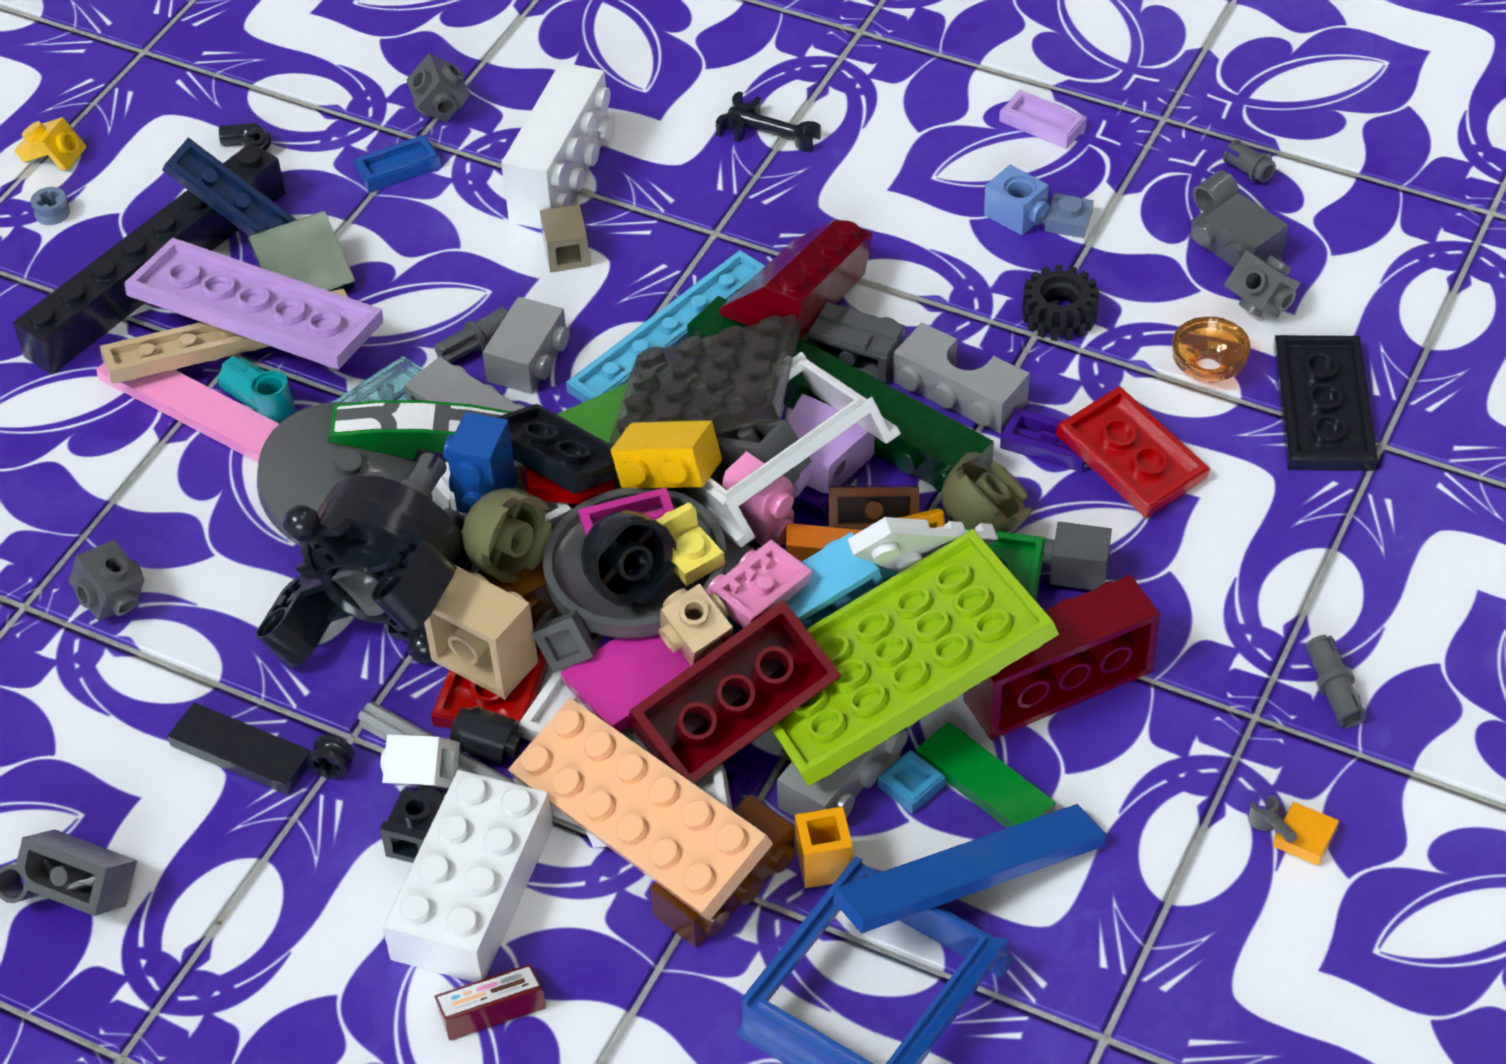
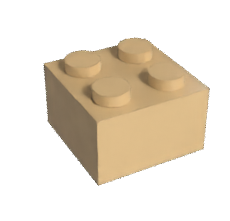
M456 566L457 569L434 611L424 622L431 660L506 699L538 663L536 643L532 635L534 629L530 603L518 593L507 592L489 583L482 575L470 573Z

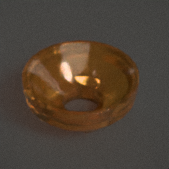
M1204 316L1186 321L1175 331L1172 339L1173 359L1180 370L1194 379L1208 383L1223 381L1240 373L1246 366L1251 349L1250 340L1246 332L1234 322L1219 317ZM1202 359H1213L1221 366L1217 369H1204L1197 362Z

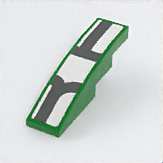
M376 400L334 404L328 442L414 460L418 449L443 454L447 437L455 434L465 412L498 417L513 411L472 404L426 400Z

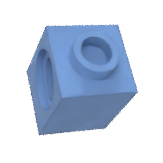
M1010 164L985 185L984 215L1023 236L1035 224L1039 225L1046 218L1049 211V185Z

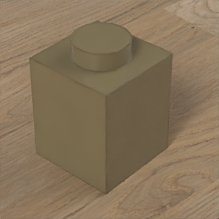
M580 204L540 210L543 242L550 273L589 267L588 241Z

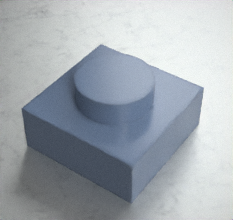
M1054 193L1045 219V231L1084 239L1093 213L1094 200Z

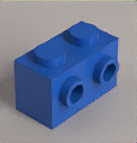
M465 412L455 434L449 435L446 439L443 458L449 464V490L454 492L457 512L468 514L471 507L483 495L497 489H514L517 477L508 420Z

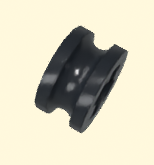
M321 735L316 738L313 744V751L310 752L307 758V764L312 771L322 777L333 780L342 779L349 770L348 764L352 762L355 751L344 739L332 735Z

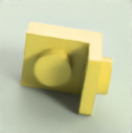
M690 502L665 513L656 520L668 528L676 541L677 551L672 548L673 557L671 562L676 565L674 573L686 586L725 565L724 552L698 525L696 508Z

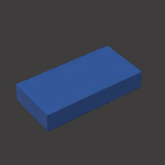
M425 135L353 160L354 170L369 193L441 168L440 157Z

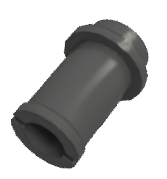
M1233 140L1227 146L1239 153V157L1226 150L1224 151L1223 161L1248 174L1249 180L1253 183H1258L1259 181L1265 183L1275 172L1276 163L1272 161L1270 154H1260L1239 140Z

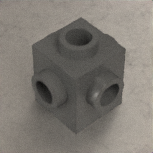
M431 53L427 54L406 79L414 99L413 104L415 108L426 117L434 116L446 123L456 111L464 106L470 96L463 80L464 74L459 67Z
M1246 250L1224 283V286L1242 298L1239 305L1251 314L1260 317L1265 312L1278 318L1280 313L1287 310L1293 303L1296 296L1295 291L1301 282L1288 274L1292 267L1279 258L1270 255L1266 260Z
M112 540L76 555L69 583L75 590L80 604L85 608H89L96 619L101 621L114 614L121 616L131 611L138 603L145 578L139 565L134 560H130L117 542Z

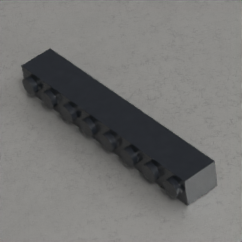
M252 143L246 145L223 163L273 202H276L286 194L279 159ZM189 190L185 191L13 322L24 358L53 375L146 303L127 296L124 282L171 238L213 251L240 229Z

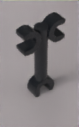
M740 91L733 95L732 107L729 108L728 113L722 114L716 119V136L721 137L724 131L734 129V141L736 142L743 140L745 137V127L794 140L796 148L803 152H812L813 138L818 140L821 138V125L819 123L805 121L795 125L760 115L761 97L757 96L752 103L743 104V92Z

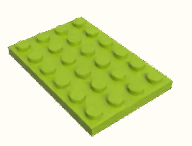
M971 529L807 628V631L840 672L841 677L770 730L809 787L822 778L828 777L834 771L860 755L872 750L878 744L906 727L912 726L919 719L947 702L955 700L959 695L985 679L996 675L1003 668L1028 653L1037 650L1043 644L1058 636L1059 633L1051 618L975 530Z

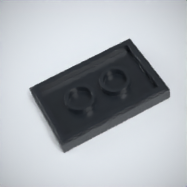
M534 404L496 417L508 420L514 460L571 493L576 494L618 478L611 454V448L613 447L611 444L541 405Z

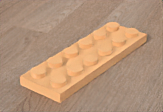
M571 698L567 700L508 769L526 787L548 792L550 804L708 921L711 920L773 845L765 833Z

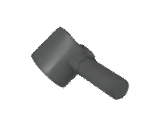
M1275 795L1266 797V810L1258 808L1255 802H1250L1249 822L1253 828L1259 831H1269L1274 828L1288 843L1296 840L1297 834L1279 815V800Z

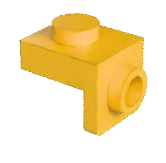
M61 117L43 124L37 121L28 126L22 133L24 139L14 152L23 162L49 155L59 169L65 171L70 169L86 149V144L68 122Z

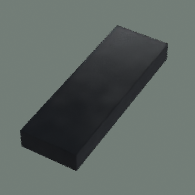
M193 703L167 736L170 746L286 795H289L309 768L307 758L311 750L197 703Z

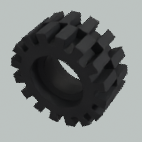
M1055 265V271H1051L1047 266L1042 268L1041 275L1035 271L1031 274V280H1026L1023 289L1024 323L1028 322L1027 328L1030 331L1038 328L1037 336L1044 338L1049 333L1051 334V340L1058 341V335H1064L1065 341L1073 340V333H1076L1080 338L1085 335L1086 329L1090 331L1094 327V322L1097 319L1099 288H1096L1097 283L1094 278L1088 280L1089 274L1084 270L1079 275L1076 274L1077 267L1070 266L1068 271H1062L1063 265ZM1054 300L1068 301L1072 304L1060 306L1051 304L1049 302Z

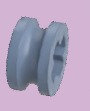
M45 187L35 192L31 197L30 203L37 222L43 225H56L68 218L70 207L67 203L66 194L62 189Z

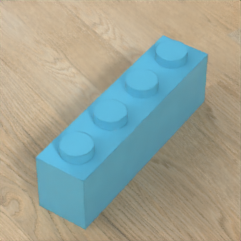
M852 532L838 540L829 542L822 550L802 561L804 565L812 570L810 583L790 598L786 604L806 629L884 583L880 570L875 563L853 556L848 539L854 536ZM729 616L726 618L733 627L732 636L743 629L742 626Z

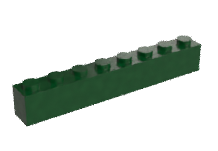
M719 295L687 324L689 354L698 361L707 363L726 373L731 379L740 381L750 387L802 352L807 360L864 398L869 399L872 396L882 417L897 426L901 433L887 444L874 436V455L897 466L902 472L912 474L925 481L939 492L942 491L944 480L949 472L966 453L976 452L982 454L977 461L983 462L987 466L993 462V440L802 339L792 344L719 315L720 307L728 301ZM802 371L766 396V398L774 399L792 410L802 394L827 404L813 394Z

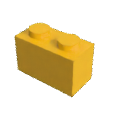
M712 420L631 423L611 448L621 488L703 487L722 461Z

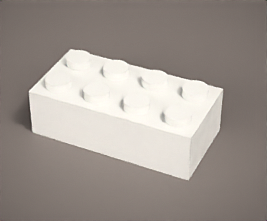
M564 62L559 63L501 162L509 223L542 230L540 210L571 206V200L576 191L580 192L582 190L589 167L595 166L599 156V149L604 141L610 139L613 131V119L609 118L608 114L610 89L606 87L604 70Z
M457 770L382 927L390 960L471 982L486 978L553 828L548 792Z

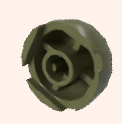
M976 452L966 453L952 468L943 483L941 491L942 503L948 517V522H962L964 527L974 530L980 523L992 524L995 531L1014 532L1032 512L1031 506L1025 509L1023 501L1028 497L1025 489L1001 464L993 460L987 466L983 462L977 461L982 454Z
M497 489L483 495L469 510L462 530L463 547L471 564L489 577L502 583H515L519 581L520 578L513 575L524 568L533 571L540 563L545 545L552 534V523L545 521L544 510L550 511L548 505L540 498L516 489Z

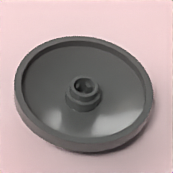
M331 402L314 405L286 418L266 439L259 456L257 468L258 497L265 514L272 524L289 540L300 546L298 541L287 536L283 527L285 513L293 506L308 505L317 512L331 488L339 481L352 476H370L373 472H383L394 479V481L400 483L402 480L409 478L418 463L419 457L424 453H428V451L418 449L415 459L412 460L328 442L334 404L352 402ZM432 461L428 465V470H431L433 467Z
M621 488L599 494L584 501L559 521L545 545L543 571L547 590L553 603L563 615L577 610L586 629L597 634L618 638H640L659 634L658 629L661 628L660 612L664 601L671 594L682 588L689 591L698 584L706 591L716 576L719 574L726 575L727 550L725 537L712 513L696 500L667 489L674 510L688 502L696 508L698 525L724 552L725 565L688 586L674 573L664 590L649 602L639 604L635 601L629 604L623 603L625 606H617L597 593L583 573L581 550L585 535L580 523L578 509L661 488Z

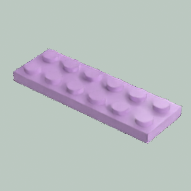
M171 238L124 282L126 295L337 370L344 365L383 323V312L380 308L175 238Z

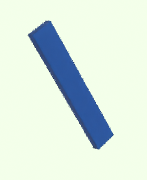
M1078 804L837 887L833 901L862 934L1104 846L1107 834Z

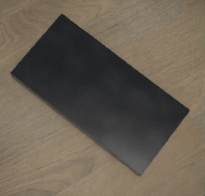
M1275 335L1273 347L1287 470L1376 471L1378 459L1360 336Z

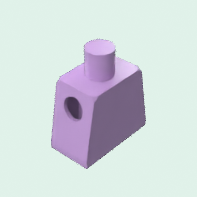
M802 394L789 416L788 422L798 439H800L837 413L838 410ZM855 423L809 456L812 462L800 473L799 479L792 485V496L797 497L806 486L828 494L829 486L842 485L874 455V435Z

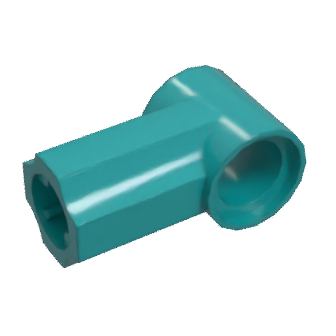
M234 356L222 363V369L216 377L218 385L222 390L279 424L296 413L287 376L277 370L264 371L245 358L238 359Z

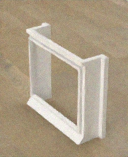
M802 352L703 420H712L715 430L731 412L742 414L801 371L813 394L838 410L833 416L728 490H725L712 478H709L703 487H685L686 490L683 494L696 500L710 511L718 521L723 533L739 547H743L755 538V535L738 506L852 425L857 423L886 444L901 434L897 426L882 417L872 396L869 399L864 398L807 360Z

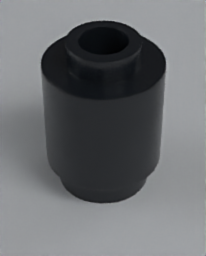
M474 706L473 709L461 707L455 718L450 740L460 742L459 750L504 765L507 758L515 759L523 742L524 733L518 731V720L478 706Z

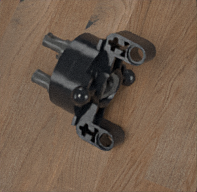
M422 454L409 478L402 480L400 483L394 481V479L383 472H373L370 476L345 478L331 488L317 512L308 505H296L285 513L283 519L284 530L287 536L298 541L300 544L304 562L299 563L295 569L301 575L289 582L281 591L259 626L256 637L288 668L299 666L312 654L331 622L348 616H353L367 622L389 625L388 632L395 639H406L408 641L407 650L414 661L419 664L434 662L431 660L424 622L430 617L455 574L456 566L465 570L468 563L461 533L465 521L464 517L453 509L444 508L443 510L432 501L433 496L431 493L447 469L445 462L440 457L437 458L432 469L428 470V465L433 459L434 454Z

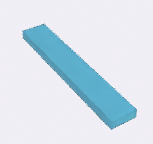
M739 250L566 382L567 392L583 403L633 380H640L688 343L687 324L718 295L729 300L759 273L765 265Z

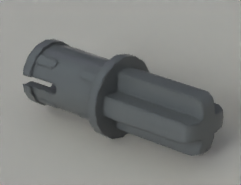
M500 307L474 323L472 321L464 323V329L435 345L434 349L437 357L453 363L475 350L482 352L508 311Z

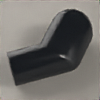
M257 123L219 126L221 145L242 144L245 147L252 143L265 151L271 145L269 133Z

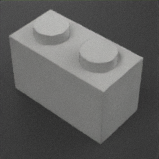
M518 296L482 352L487 382L533 394L542 379L545 380L549 376L552 362L558 352L564 351L568 344L570 330L565 324L564 308Z

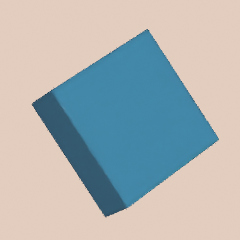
M910 749L878 776V788L913 814L945 787L946 776Z

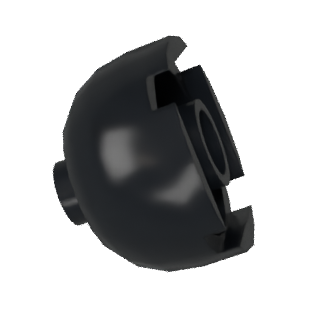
M622 510L606 515L591 527L584 538L581 550L583 573L597 593L617 606H625L623 603L629 604L635 601L639 604L649 602L664 590L674 574L676 565L671 561L673 557L672 548L677 551L676 541L668 528L642 512Z

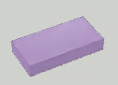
M1019 90L1000 110L999 122L1067 149L1086 128L1087 117Z

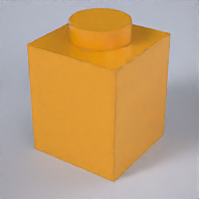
M843 806L795 815L796 852L805 888L833 884L853 860V844Z

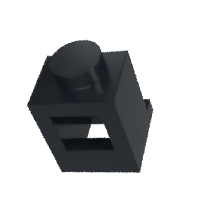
M420 786L417 791L402 789L387 822L383 821L380 827L386 857L410 863L414 862L444 799L441 792L430 786Z

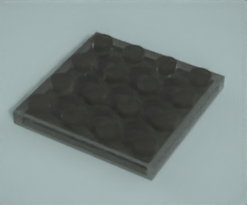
M795 314L785 317L769 316L758 324L742 328L731 326L716 335L704 338L693 336L674 346L666 348L651 347L644 350L636 357L608 446L613 447L631 423L712 420L715 434L779 419L800 333V326Z

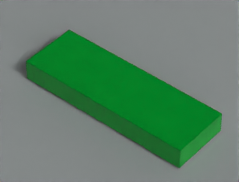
M949 721L916 749L917 755L946 776L945 781L1005 828L1055 812V801Z

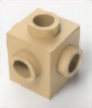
M698 584L689 591L685 588L679 589L664 601L660 612L661 628L658 629V632L666 646L673 653L679 650L692 666L731 638L733 627L726 619L729 613L721 599L715 593L708 595L703 587Z

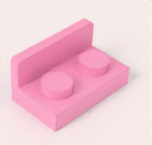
M769 540L757 551H748L741 558L738 565L726 575L719 574L709 584L706 593L708 595L715 593L724 603L729 617L745 628L782 600L787 602L807 586L811 580L812 570L774 541Z

